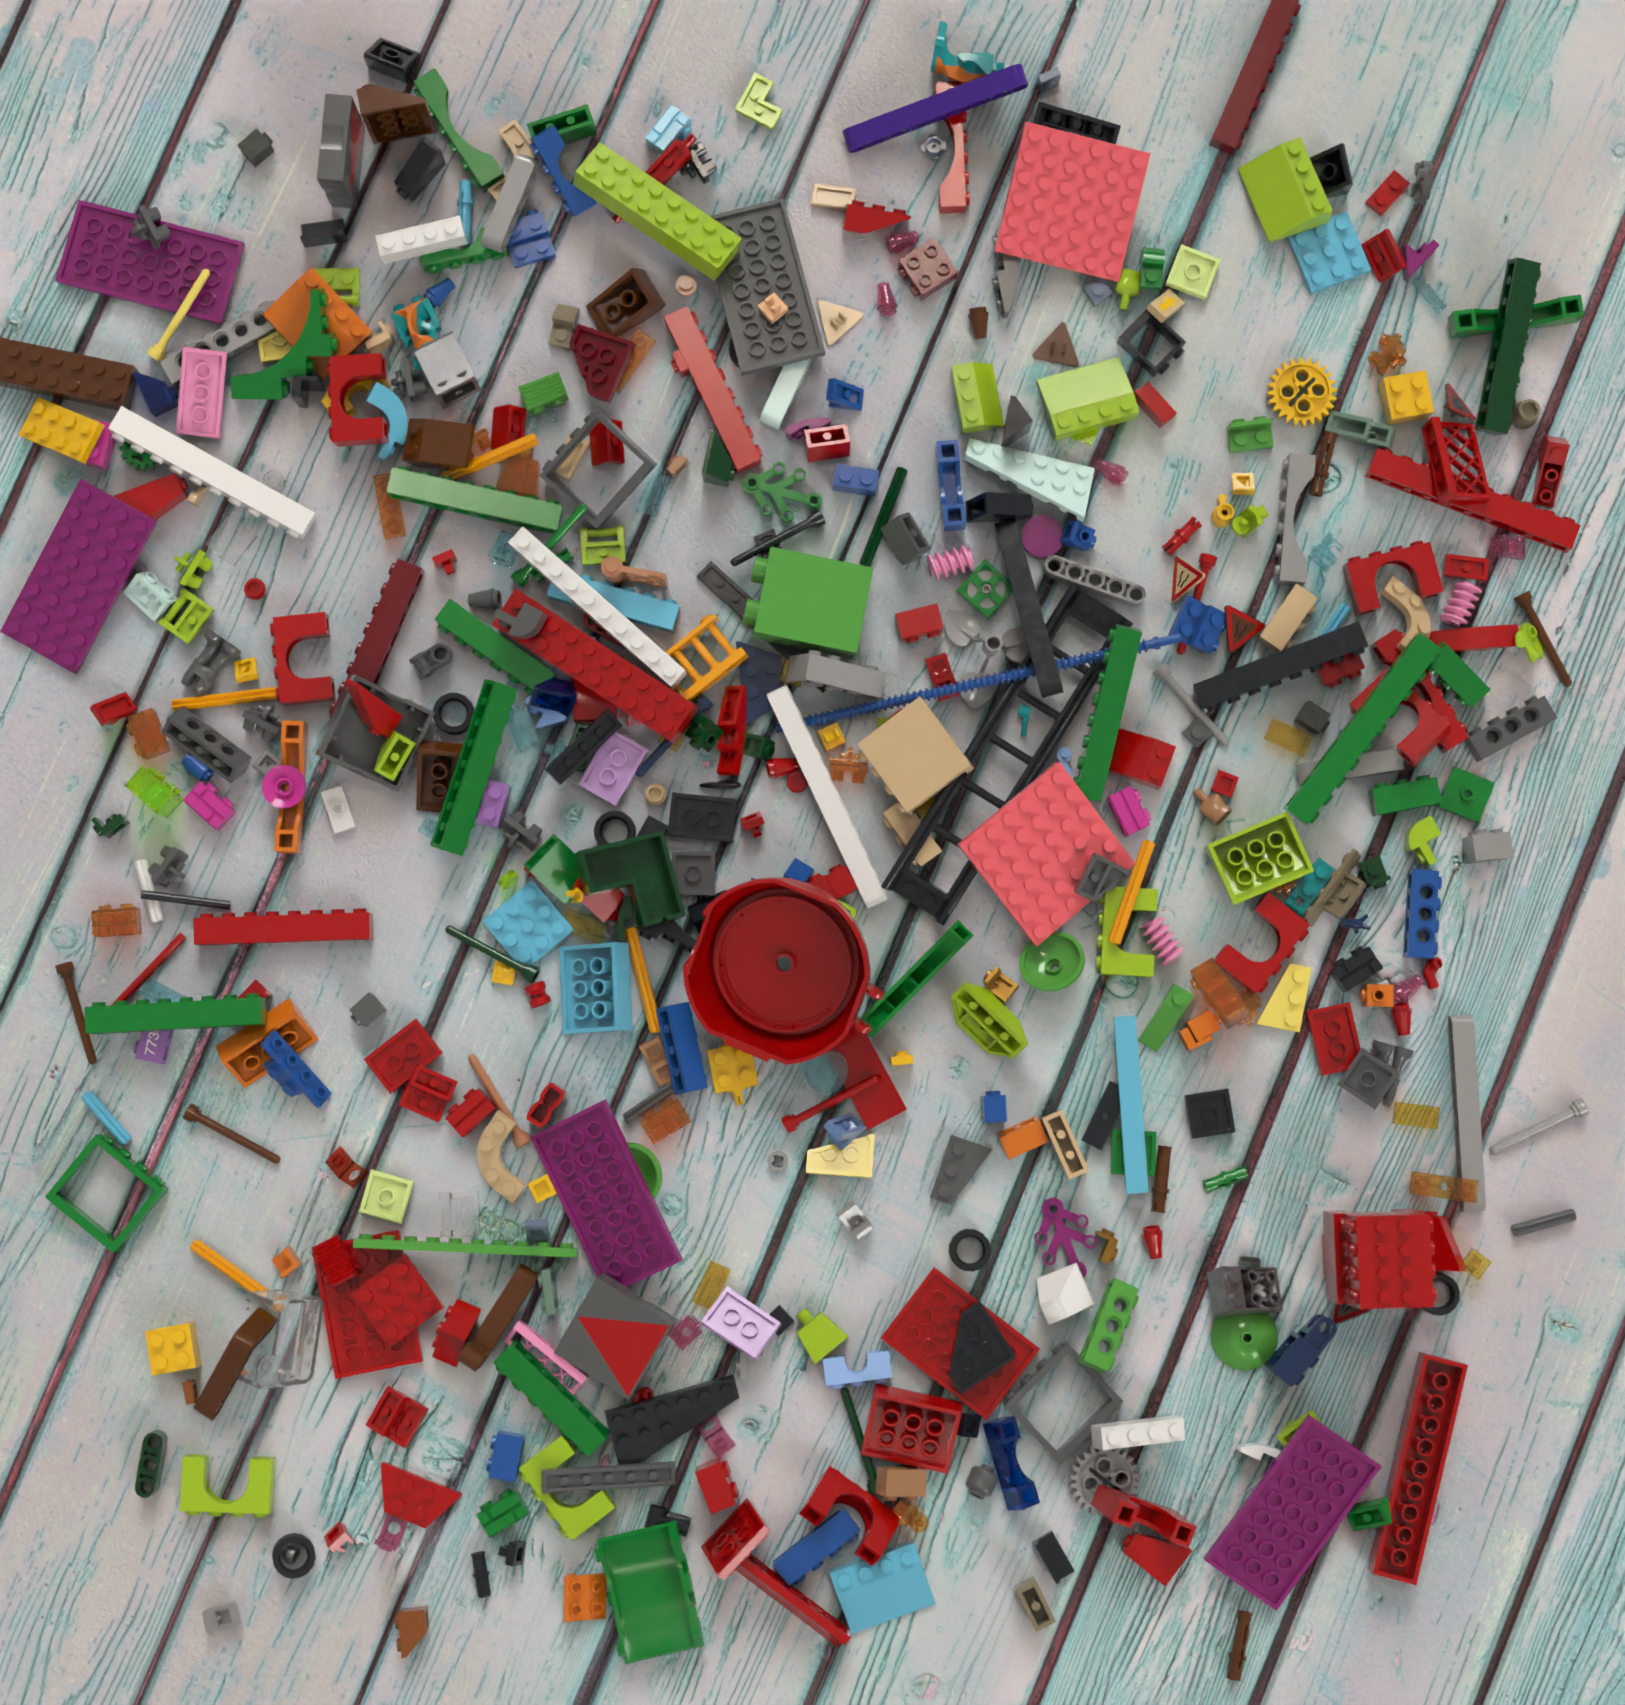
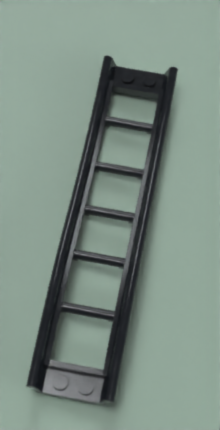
M1071 584L1045 624L1050 643L1068 614L1108 638L1109 630L1114 629L1115 624L1127 627L1133 625L1131 621ZM1107 639L1101 647L1102 651L1106 647L1109 649L1110 642H1107ZM1051 644L1056 658L1060 660L1062 657L1068 659L1070 655ZM1029 651L1019 666L1021 669H1024V666L1029 668L1032 664ZM1098 660L1097 664L1092 662L1089 667L1086 665L1082 666V664L1078 668L1073 666L1074 669L1084 674L1061 713L1022 689L1028 680L1026 677H1023V680L1018 678L1016 682L1011 680L964 755L973 766L990 741L1027 764L1026 769L1006 801L997 798L966 778L968 775L966 772L941 789L882 883V888L898 893L933 915L938 923L945 925L978 871L968 860L947 893L910 870L909 867L932 831L959 847L957 844L962 839L941 827L938 821L961 785L1000 809L1037 778L1096 684L1099 672H1103L1105 663ZM1016 697L1021 698L1056 720L1033 757L994 734Z

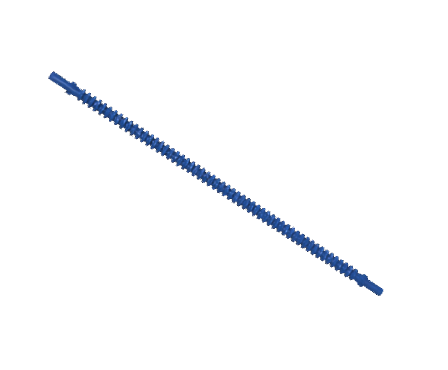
M1179 633L1161 638L1155 636L1148 641L1143 639L1139 644L1138 653L1141 654L1142 650L1145 652L1148 649L1158 650L1161 649V646L1182 642L1181 635ZM1099 649V652L1093 650L1091 654L1086 652V655L1080 653V656H1076L1075 654L1073 658L1068 656V659H1064L1062 657L1060 661L1055 659L1058 672H1060V669L1066 670L1067 667L1072 669L1073 666H1076L1078 668L1080 664L1085 666V663L1091 665V662L1097 664L1098 660L1102 662L1104 651ZM1031 664L1029 668L1027 666H1024V669L1018 667V670L1013 668L1011 672L1006 670L1005 673L1000 671L998 675L996 673H993V676L987 674V677L982 675L980 679L975 677V680H971L969 678L967 682L965 680H962V683L956 681V684L951 682L949 686L944 684V687H940L938 685L936 689L934 687H931V690L925 688V691L920 689L918 693L913 691V694L907 692V695L901 694L900 697L895 695L894 698H891L889 696L887 700L885 698H882V701L876 699V702L871 700L869 704L864 702V705L858 703L856 707L851 705V708L845 706V709H842L840 707L838 711L833 709V712L827 710V713L821 712L820 715L815 713L814 716H811L809 714L808 717L803 719L807 726L813 727L814 724L819 726L820 723L825 725L827 721L829 723H832V720L838 722V719L843 721L845 717L850 719V716H854L856 718L858 714L860 716L863 713L868 715L869 712L874 714L876 710L878 712H881V709L887 711V708L893 709L894 706L899 708V705L905 707L907 703L910 704L919 696L923 700L927 699L930 701V698L936 700L938 696L940 698L943 695L948 697L949 694L954 696L956 692L961 694V691L967 693L969 689L971 691L974 688L979 690L980 687L985 689L987 685L992 687V684L998 686V683L1004 684L1005 681L1010 683L1011 680H1014L1016 682L1018 678L1020 680H1023V677L1029 679V676L1035 677L1036 674ZM775 724L776 733L783 732L781 725Z

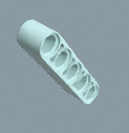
M812 359L783 366L762 411L759 422L780 430Z

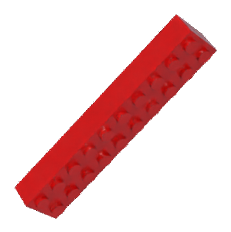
M515 588L502 611L516 618L523 604L526 603L548 615L542 629L532 638L517 639L508 634L510 629L497 624L499 621L497 618L493 622V626L670 742L676 744L699 707Z
M1423 1352L1418 1353L1385 1492V1497H1388L1392 1523L1377 1527L1367 1568L1372 1574L1417 1585L1466 1377L1467 1364Z

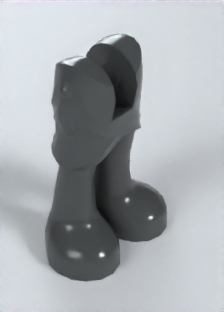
M209 628L204 632L207 640L204 650L198 658L194 659L181 680L183 685L189 687L197 676L201 677L194 688V692L198 696L205 694L210 689L212 681L219 674V670L230 658H235L241 653L238 648ZM221 647L220 653L210 667L206 666L211 657Z
M1373 1040L1372 1048L1377 1052V1057L1387 1064L1393 1050L1391 1066L1401 1072L1405 1061L1413 1056L1414 1051L1376 1040ZM1399 1075L1384 1096L1383 1106L1391 1107L1400 1083Z

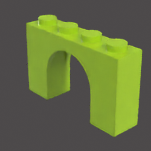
M1114 887L1110 891L1105 892L1099 899V904H1102V913H1098L1097 925L1101 926V935L1097 934L1096 947L1100 948V954L1096 956L1095 969L1099 970V975L1152 978L1154 975L1155 955L1127 953L1116 944L1108 941L1126 887ZM1140 888L1132 911L1156 912L1158 889Z
M560 1435L519 1467L521 1471L519 1475L526 1484L530 1483L533 1487L532 1493L539 1502L543 1501L547 1506L545 1511L552 1520L556 1519L560 1524L559 1530L565 1538L569 1537L572 1541L616 1507V1503L606 1490H598L587 1500L576 1505L564 1504L553 1493L541 1492V1469L557 1468L577 1451L568 1438Z
M186 1454L182 1457L180 1511H186V1515H200V1512H209V1516H222V1513H231L232 1517H244V1513L253 1514L255 1518H265L267 1514L273 1512L276 1457L253 1456L249 1459L248 1487L244 1495L236 1500L221 1499L211 1490L208 1480L210 1455Z

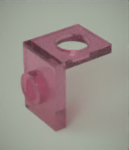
M716 1413L697 1425L705 1442L717 1457H720L736 1446L723 1428ZM709 1421H715L713 1428L710 1430L704 1429Z
M387 1514L381 1533L376 1538L374 1544L379 1545V1548L385 1551H396L400 1546L408 1521ZM392 1521L398 1522L400 1525V1532L397 1534H391L388 1531V1524Z

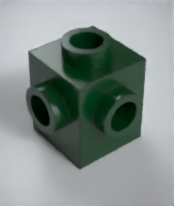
M699 714L684 735L690 739L689 744L698 751L702 748L709 753L724 731L712 720Z

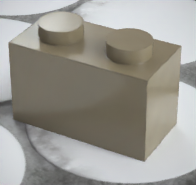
M1034 1576L1014 1586L1036 1632L1056 1622Z

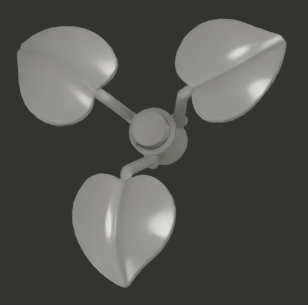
M948 609L946 612L944 628L948 639L959 647L966 646L970 640L972 642H983L982 650L986 654L979 675L975 672H968L961 677L959 683H962V680L967 682L969 678L971 680H975V677L980 679L991 656L996 655L1000 648L1002 650L1006 649L1007 658L1015 663H1021L1029 651L1023 629H1009L1003 634L1002 639L995 634L989 635L987 638L984 636L982 638H974L980 632V622L975 615L970 612ZM992 684V687L987 685L985 689L980 687L979 690L974 688L973 691L969 689L967 693L961 691L960 695L969 708H979L990 700L994 693L995 685Z

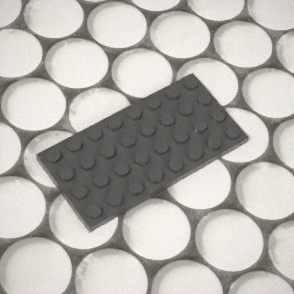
M784 198L711 215L710 217L742 238L739 251L716 279L741 375L744 376L825 356L824 345ZM775 293L788 307V312L771 324L758 310V305L768 296Z

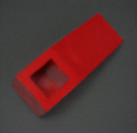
M852 200L851 204H846L841 230L865 234L909 220L911 216L906 215L905 210L894 208L893 212L885 211V206L873 204V207L869 208L864 207L865 202Z
M1544 435L1538 457L1532 504L1554 507L1570 447L1566 439Z

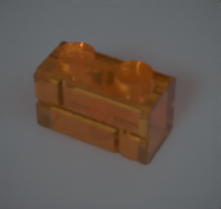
M149 708L127 717L129 723L126 724L130 736L135 737L136 744H134V749L138 756L149 760L171 751L165 735L161 733L162 726L156 710Z
M120 904L118 909H112L111 905L98 906V910H92L91 912L93 937L140 935L142 933L140 908L133 907V904Z
M670 1098L661 1104L663 1108L655 1112L652 1109L642 1115L644 1120L640 1123L654 1145L692 1122L679 1099L674 1101L673 1098Z

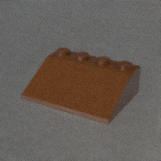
M372 84L356 89L360 114L374 144L437 133L425 98Z

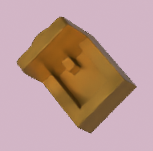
M997 966L993 971L989 970L983 979L984 988L989 989L1004 1004L1019 989L1018 984L1001 973L1000 968Z
M1103 1228L1102 1232L1098 1230L1095 1232L1096 1235L1106 1239L1098 1260L1109 1264L1110 1260L1114 1261L1118 1253L1116 1245L1119 1240L1114 1238L1115 1233Z

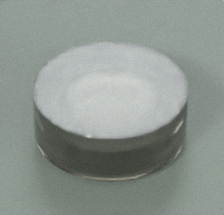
M1240 1256L1238 1258V1265L1260 1267L1261 1259L1259 1257Z

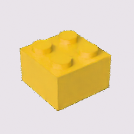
M1426 370L1385 377L1378 384L1386 425L1427 419L1434 413Z
M195 1321L145 1331L152 1376L192 1369L202 1365Z

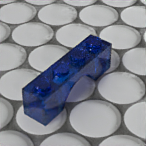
M1015 1416L999 1417L983 1423L1007 1510H1024L1039 1504L1040 1500L1034 1481L1023 1473L1017 1461L1016 1445L1021 1435Z

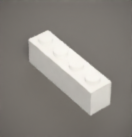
M460 215L375 236L379 254L384 264L468 244Z
M1170 1415L1091 1425L1092 1448L1110 1450L1185 1440L1183 1417Z

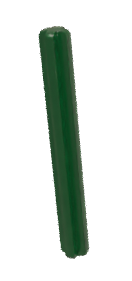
M897 467L860 559V565L870 567L883 536L880 529L888 523L907 475L905 468Z

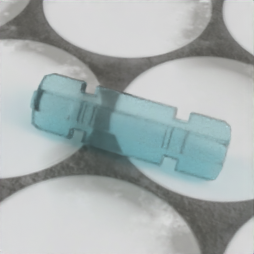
M1422 275L1413 280L1412 285L1416 289H1420L1419 293L1430 305H1434L1433 309L1437 313L1446 308L1447 303L1443 299L1440 300V295L1429 283L1426 284V279Z
M657 475L656 485L653 487L649 504H647L645 513L649 516L655 517L659 510L658 506H660L665 492L664 487L667 486L669 481L668 477L664 475Z

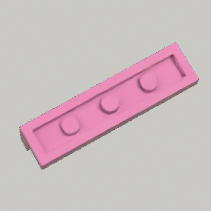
M520 1319L503 1341L510 1345L513 1342L510 1340L516 1332L520 1333L526 1339V1344L523 1346L529 1352V1347L534 1346L543 1352V1359L537 1360L539 1362L543 1361L546 1369L547 1361L551 1360L560 1366V1373L552 1374L554 1376L561 1375L560 1382L574 1395L589 1375L553 1353L556 1348ZM564 1375H571L578 1381L572 1390L564 1384Z

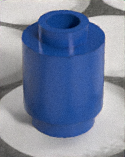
M190 753L181 762L184 765V769L199 782L208 781L215 773Z

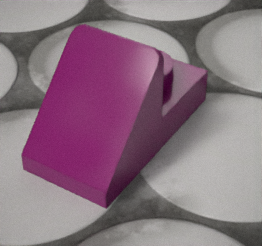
M1434 239L1429 244L1424 243L1417 251L1412 249L1407 243L1404 245L1401 254L1408 266L1402 269L1405 281L1436 251L1439 244Z

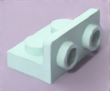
M149 571L137 573L123 592L154 622L158 621L169 605L174 604L178 599L170 588L164 586L157 576Z

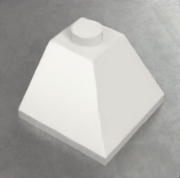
M1077 1262L1037 1278L1039 1303L1048 1324L1065 1319L1094 1304Z

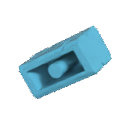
M670 104L645 136V143L662 155L676 139L681 140L682 137L686 138L692 130L691 119Z

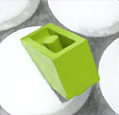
M394 730L391 736L385 739L380 748L374 771L394 781L413 749L415 742Z

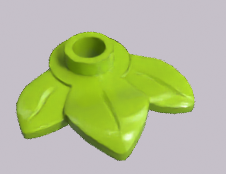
M1528 622L1523 623L1519 627V631L1516 632L1515 644L1516 647L1525 649L1529 662L1533 663L1538 658H1543L1544 651L1540 640L1537 638L1536 628Z

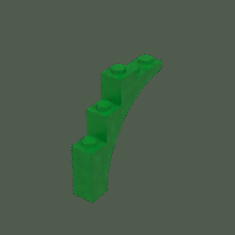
M325 288L310 290V308L307 321L298 341L289 353L265 370L230 377L232 399L283 400L288 397L291 391L290 381H287V378H293V376H312V373H314L315 362L311 359V356H333L337 354L339 339L336 338V332H327L330 320L329 316H326V307H328L329 300L328 294H325Z
M959 920L884 994L883 999H879L860 1018L871 1026V1031L868 1034L872 1038L974 936Z

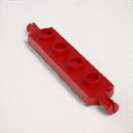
M692 133L683 142L676 139L645 173L665 186L693 156L689 148L698 139ZM616 214L612 217L617 224L622 220Z

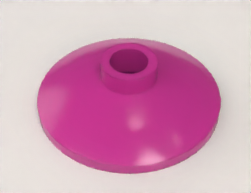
M279 765L267 772L262 782V792L265 799L277 808L285 809L295 806L302 800L306 791L304 776L298 769L290 765ZM284 784L289 785V790L286 792L282 790Z

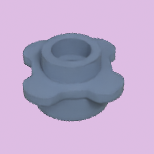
M934 134L929 135L926 143L921 146V151L928 153L933 160L938 159L941 151L946 149V143Z

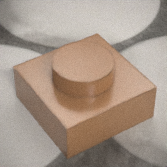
M683 454L678 457L674 456L667 463V473L674 479L689 465L688 459Z

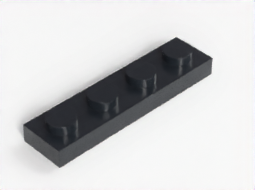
M606 709L544 770L558 785H561L623 725L609 709Z

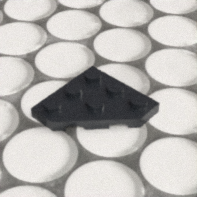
M980 1300L963 1310L960 1314L948 1373L962 1394L1016 1358V1355Z

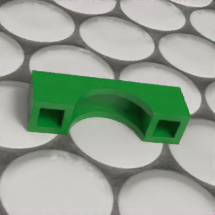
M484 227L480 228L478 238L468 248L441 250L421 255L420 259L425 273L435 274L445 268L459 269L464 264L478 265L483 263V260H501L504 256L509 255L508 249L506 247L505 251L501 253L482 247L481 239L486 228Z

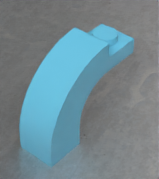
M374 381L365 401L378 407L385 414L388 421L389 443L381 444L375 454L386 460L387 457L391 458L396 449V446H394L395 441L401 445L404 444L407 436L408 420L404 406L394 392Z

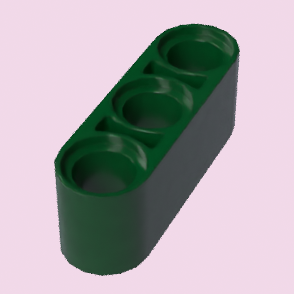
M155 1430L147 1434L142 1442L135 1482V1492L142 1498L153 1495L160 1487L168 1443L167 1435L161 1430ZM152 1436L159 1438L160 1444L158 1447L152 1445ZM148 1458L155 1461V1469H150L147 1466ZM144 1481L151 1483V1491L148 1492L143 1488Z

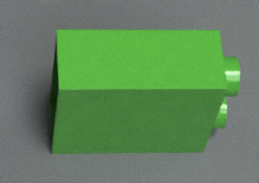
M770 547L767 558L755 557L751 582L762 585L758 601L747 599L742 624L753 626L752 639L853 659L858 651L873 568Z

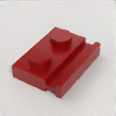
M1384 229L1381 233L1361 244L1379 283L1386 281L1400 272V270L1408 267L1390 229Z

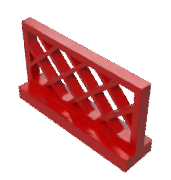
M1431 417L1421 430L1438 502L1447 503L1450 499L1489 501L1491 495L1474 425L1469 423L1441 422L1439 417ZM1442 429L1447 430L1452 436L1447 438L1443 434ZM1458 431H1467L1469 439L1467 440ZM1453 437L1463 444L1461 449L1451 441ZM1446 445L1456 453L1454 457L1447 452ZM1465 447L1473 453V458L1463 451ZM1458 455L1468 463L1465 467L1456 460ZM1451 464L1461 472L1458 476L1452 471ZM1470 465L1477 471V477L1467 469ZM1462 474L1472 481L1470 486L1460 478ZM1455 483L1463 488L1465 492H1457ZM1476 484L1482 490V494H1478L1472 486Z

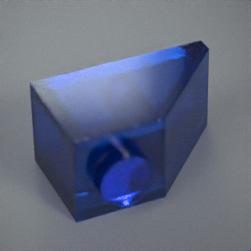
M138 372L133 373L146 404L155 417L178 407L176 399L179 396L173 386L169 387L164 381Z
M557 678L535 685L528 704L529 706L570 714L577 698L574 683Z

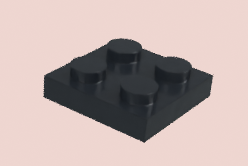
M1229 1089L1184 1095L1191 1139L1236 1132Z

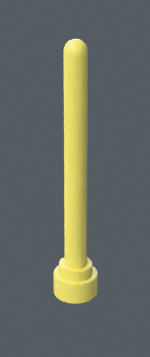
M208 269L201 271L158 344L155 343L154 346L149 348L147 354L159 362L164 360L165 352L167 351L165 349L208 279L210 275Z

